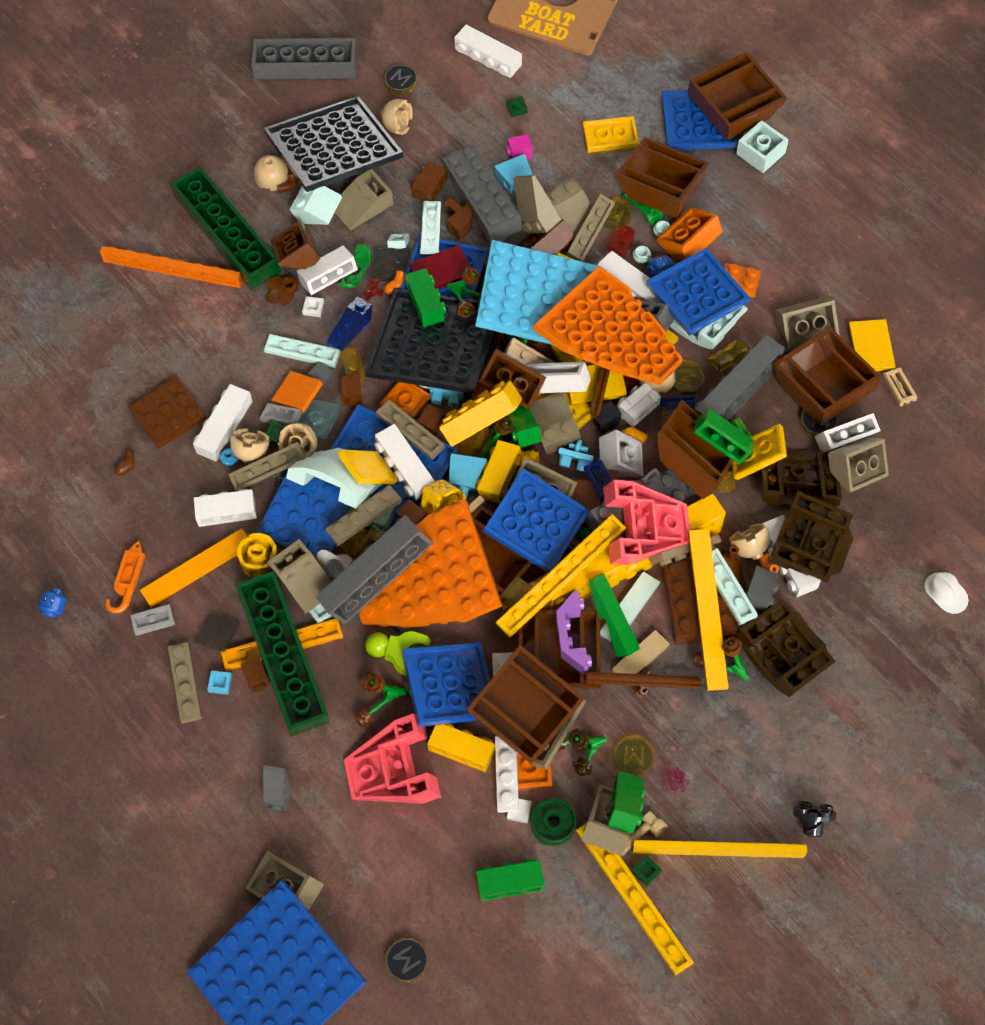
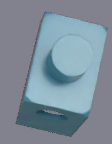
M525 154L494 166L495 178L510 195L515 194L513 178L516 176L533 175Z
M451 454L449 483L460 489L465 494L467 501L469 492L478 493L476 485L478 480L482 479L483 469L488 461L484 458Z

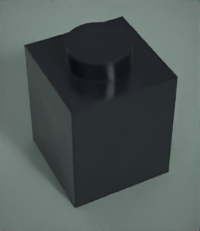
M609 401L602 405L599 416L591 415V422L602 435L620 424L622 414L620 409Z

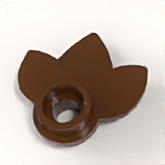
M279 276L266 280L265 284L271 289L266 296V301L270 303L281 301L283 306L290 304L294 299V293L298 290V282L292 277L283 279Z

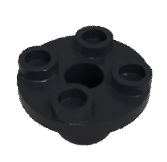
M800 801L799 806L793 808V815L803 819V834L808 837H821L823 835L824 822H831L836 819L834 807L829 804L815 806L811 802Z

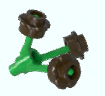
M503 417L487 426L492 431L487 443L484 445V449L480 452L484 458L491 453L493 446L496 447V441L500 435H507L514 429L513 423L509 418ZM528 445V446H525V447H521V448H520L521 451H522V450L526 451V447H529V445Z
M576 728L569 735V739L565 737L557 752L565 750L566 744H572L574 749L585 747L589 752L586 758L579 757L576 762H573V766L575 767L574 771L578 775H590L593 768L590 759L597 751V748H600L607 740L604 735L589 738L585 730Z

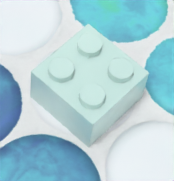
M761 120L739 140L736 154L764 173L786 153L789 139Z

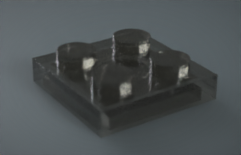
M374 248L370 276L371 282L389 283L395 279L396 271H402L406 274L410 250Z

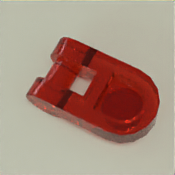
M630 226L620 227L613 237L608 251L619 253V256L625 258L634 241L635 230Z

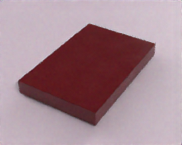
M459 245L409 263L412 272L427 269L428 274L434 278L435 289L444 288L449 282L454 283L462 280V274L465 269L471 267Z

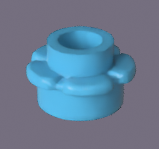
M225 448L219 455V459L226 466H232L237 462V457L232 453L231 448Z

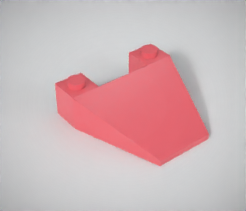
M613 480L603 487L605 507L623 508L624 525L626 527V538H618L609 544L610 564L631 565L660 552L689 544L688 532L690 527L687 504L633 481Z
M414 713L393 721L344 759L349 789L353 800L424 804L441 798L437 777L428 772L418 776L415 773L409 745L425 740L428 737L425 726L418 727Z

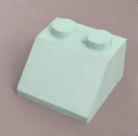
M325 186L306 192L301 187L290 211L297 221L301 220L303 224L328 225L342 196Z

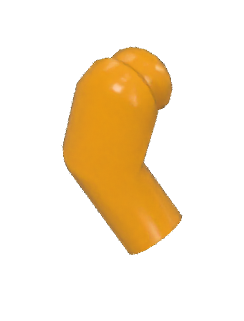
M634 427L620 431L643 443L648 438V434Z

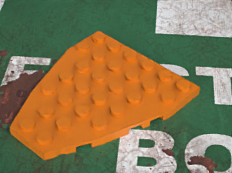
M600 266L590 273L533 327L535 332L563 352L613 372L661 385L683 361L681 355L675 350L674 344L666 339V332L649 311L645 312L641 307L642 302L639 299L635 300L631 295L632 290L629 286Z
M465 499L427 515L417 524L434 544L359 612L362 624L365 626L380 625L381 627L398 626L399 628L430 626V624L467 622L503 606L468 502Z

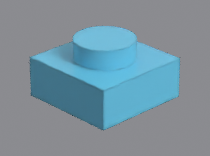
M211 671L208 692L229 695L232 673Z

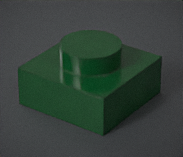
M523 96L506 100V106L511 117L528 113Z
M272 420L266 432L269 436V441L278 444L280 432L286 426Z
M646 855L631 872L647 887L662 873V869Z

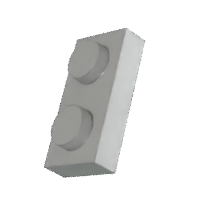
M170 604L130 615L136 636L175 625Z

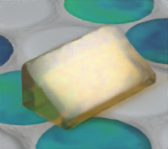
M736 339L709 357L708 360L721 372L741 359L749 351L750 346Z
M339 348L346 376L360 375V381H366L359 350L357 348Z
M486 427L461 441L458 446V455L479 458L480 452L484 449V445L490 437L491 432Z

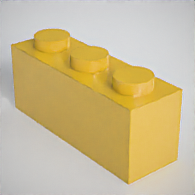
M498 440L496 447L493 446L491 450V458L489 463H486L484 466V474L482 479L478 480L476 490L484 500L500 504L502 500L499 498V495L504 489L508 490L522 453L520 446Z
M452 724L435 725L427 745L428 750L486 772L495 752V744L489 738L473 736L474 734L468 730L463 729L460 731L455 729Z

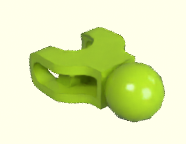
M413 631L405 632L397 637L390 635V639L381 632H375L366 639L365 648L368 654L374 658L385 656V660L391 662L399 674L406 675L402 650L429 647L431 640L428 636Z

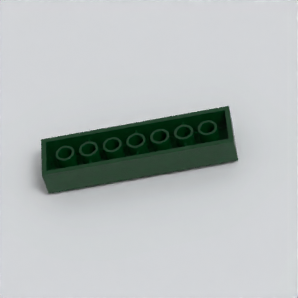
M200 166L170 183L176 200L235 271L240 272L242 280L250 290L255 289L266 280L281 273V268L273 252Z
M271 571L235 584L290 737L328 724V713L275 572Z

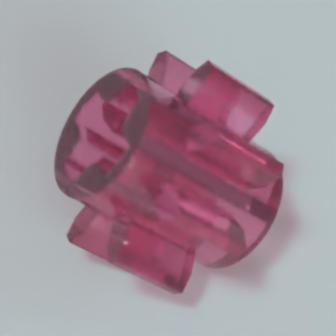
M679 767L674 771L668 769L667 775L669 777H663V782L668 783L665 790H672L674 795L679 790L684 793L686 790L684 785H689L690 782L689 779H685L687 771L682 772L679 770ZM673 778H674V780H678V779H679V780H680V783L677 782V781H676V782H673V781H672Z

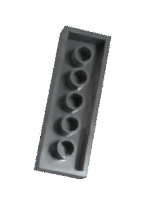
M355 38L254 39L252 70L254 79L356 78L357 47Z
M474 144L442 158L443 167L447 168L448 179L464 204H468L471 207L473 218L490 244L492 240L497 241L522 230L520 214Z
M768 335L762 340H757L753 349L743 355L742 361L739 364L735 363L730 369V373L719 380L715 389L711 388L706 394V398L703 401L697 402L694 410L701 415L709 407L729 421L775 372L773 363L782 358L785 347Z
M671 469L641 484L687 504V507L702 499L701 496L693 492L691 487L682 482ZM604 503L590 510L584 521L592 532L611 514L624 525L623 508L605 507ZM625 531L615 540H617L618 538H626Z
M404 515L388 531L382 533L373 545L368 546L360 557L354 559L349 567L337 574L328 586L323 587L316 596V599L328 614L346 624L434 543L416 523Z

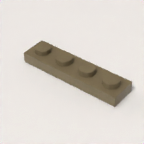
M601 193L598 195L566 252L568 256L583 262L615 202Z
M390 400L376 411L377 417L389 426L395 424L404 438L429 459L433 460L445 448L443 442Z
M296 442L228 475L237 492L287 470L297 461L304 460L305 455L300 444Z
M388 485L327 527L326 533L339 546L400 504L402 499Z
M719 535L710 537L711 548L714 550V545L720 543L721 539ZM690 544L660 552L650 557L651 565L660 563V566L672 563L671 559H675V562L687 558V554L691 557Z
M185 642L168 646L180 721L183 724L200 720L202 716L189 644Z
M585 700L531 765L547 770L586 703Z

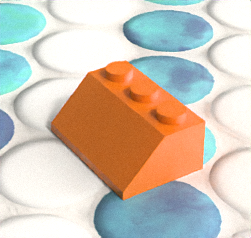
M690 207L656 241L675 261L681 262L705 249L723 231L718 215Z

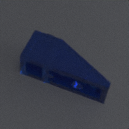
M356 297L346 308L326 344L343 351L371 321L373 304Z

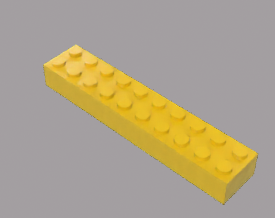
M714 494L687 507L690 531L709 529L711 536H715L721 531L726 512ZM608 546L555 595L545 607L547 610H558L569 596L577 590L579 591V598L583 597V600L590 596L593 597L588 580L599 574L604 573L611 588H613L619 581L625 578L630 579L641 570L646 571L653 565H651L649 558L631 565L610 564Z

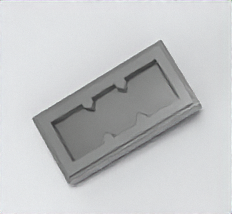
M267 403L260 416V420L266 423H271L273 420L288 426L297 423L302 412L300 409Z

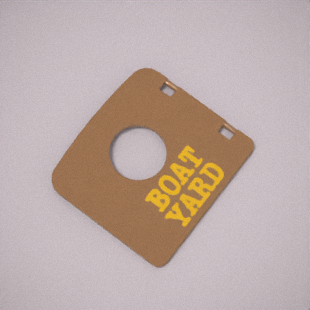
M496 0L487 19L490 25L573 52L590 55L593 53L618 0H577L571 5L562 7L551 5L546 0ZM591 33L596 34L594 40L589 39Z

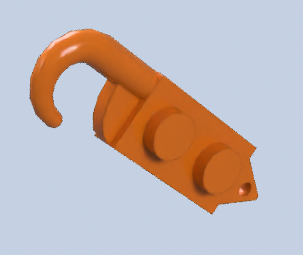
M139 541L124 552L114 583L116 593L123 596V599L118 607H112L110 599H106V608L111 613L118 614L125 611L130 604L133 592H135L146 557Z

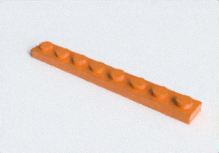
M102 246L100 250L103 262L236 288H241L243 283L240 272L235 270L168 259L164 256L158 257L148 253L142 254L132 250L117 249L112 246Z

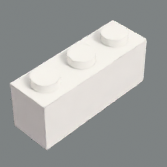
M341 246L321 257L316 265L307 269L297 270L301 285L310 295H313L358 269L354 256L344 246Z
M874 413L824 431L816 435L815 438L820 451L829 452L874 435L881 430Z
M241 489L230 493L221 492L216 495L204 494L194 497L195 518L199 527L257 519L255 497L252 489Z

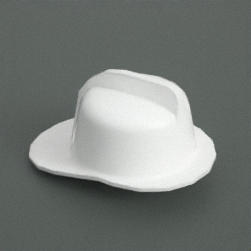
M320 550L316 556L319 565L333 580L337 574L343 572L353 561L347 554L334 555L327 550Z
M938 572L926 579L924 586L927 594L945 612L958 614L965 610L969 601L968 595L954 575Z

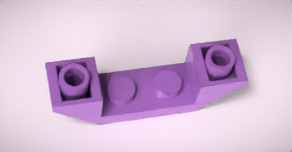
M577 590L556 611V624L560 657L584 675L585 672H588V667H592L591 655H587L586 647L573 649L572 637H568L567 630H570L569 618L580 617L581 610H584L583 597L579 598V591Z

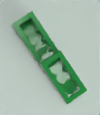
M599 574L588 580L599 619H606L616 657L629 656L641 649L605 574Z

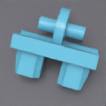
M430 387L432 405L439 406L442 403V399H448V405L451 408H458L461 401L464 402V392Z
M578 439L577 444H569V448L575 451L559 448V465L561 467L570 468L571 460L574 459L578 460L576 470L587 473L590 464L594 462V458L591 455L580 453V451L587 453L589 448L582 446L583 440Z

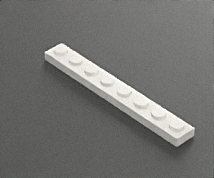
M513 652L492 653L493 677ZM495 736L498 813L519 811L517 753Z

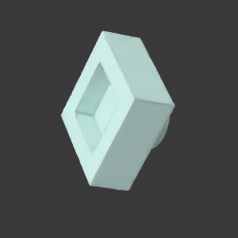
M391 234L387 241L388 248L396 250L406 248L409 242V234Z

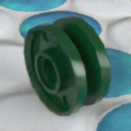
M557 798L545 799L540 802L533 810L531 818V828L535 838L543 845L550 847L561 846L571 839L576 826V816L571 805ZM550 819H556L559 822V824L557 826H551L548 823V821Z

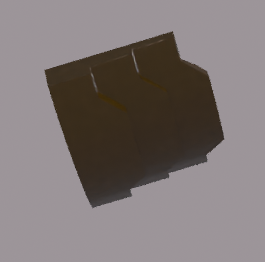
M786 449L787 457L760 469L762 481L761 496L762 500L766 503L789 509L797 491L835 507L841 503V486L839 481L830 472L827 452Z
M797 491L778 533L769 562L787 570L790 568L828 583L830 576L842 572L854 539L849 529L853 514Z
M783 599L741 628L736 634L737 638L742 642L743 650L757 670L777 690L789 698L836 662L827 651L826 644L811 630L800 613L793 612Z

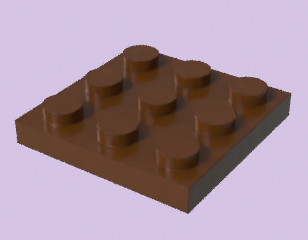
M176 377L128 405L131 413L158 449L207 419L206 415Z

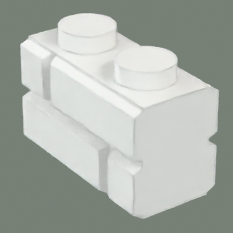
M647 383L635 386L631 394L627 398L622 397L617 404L622 414L621 418L631 427H634L660 404V395L655 390H652Z

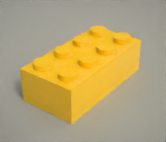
M511 380L506 383L501 381L490 392L486 390L479 394L475 401L470 399L465 402L458 411L455 408L448 412L439 428L451 447L515 411L522 398Z

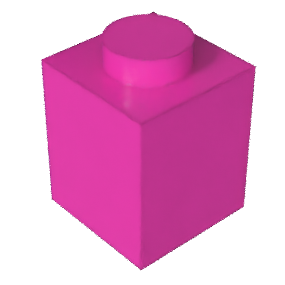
M528 134L508 138V146H505L507 157L510 156L513 159L525 154L527 160L532 159L533 147Z

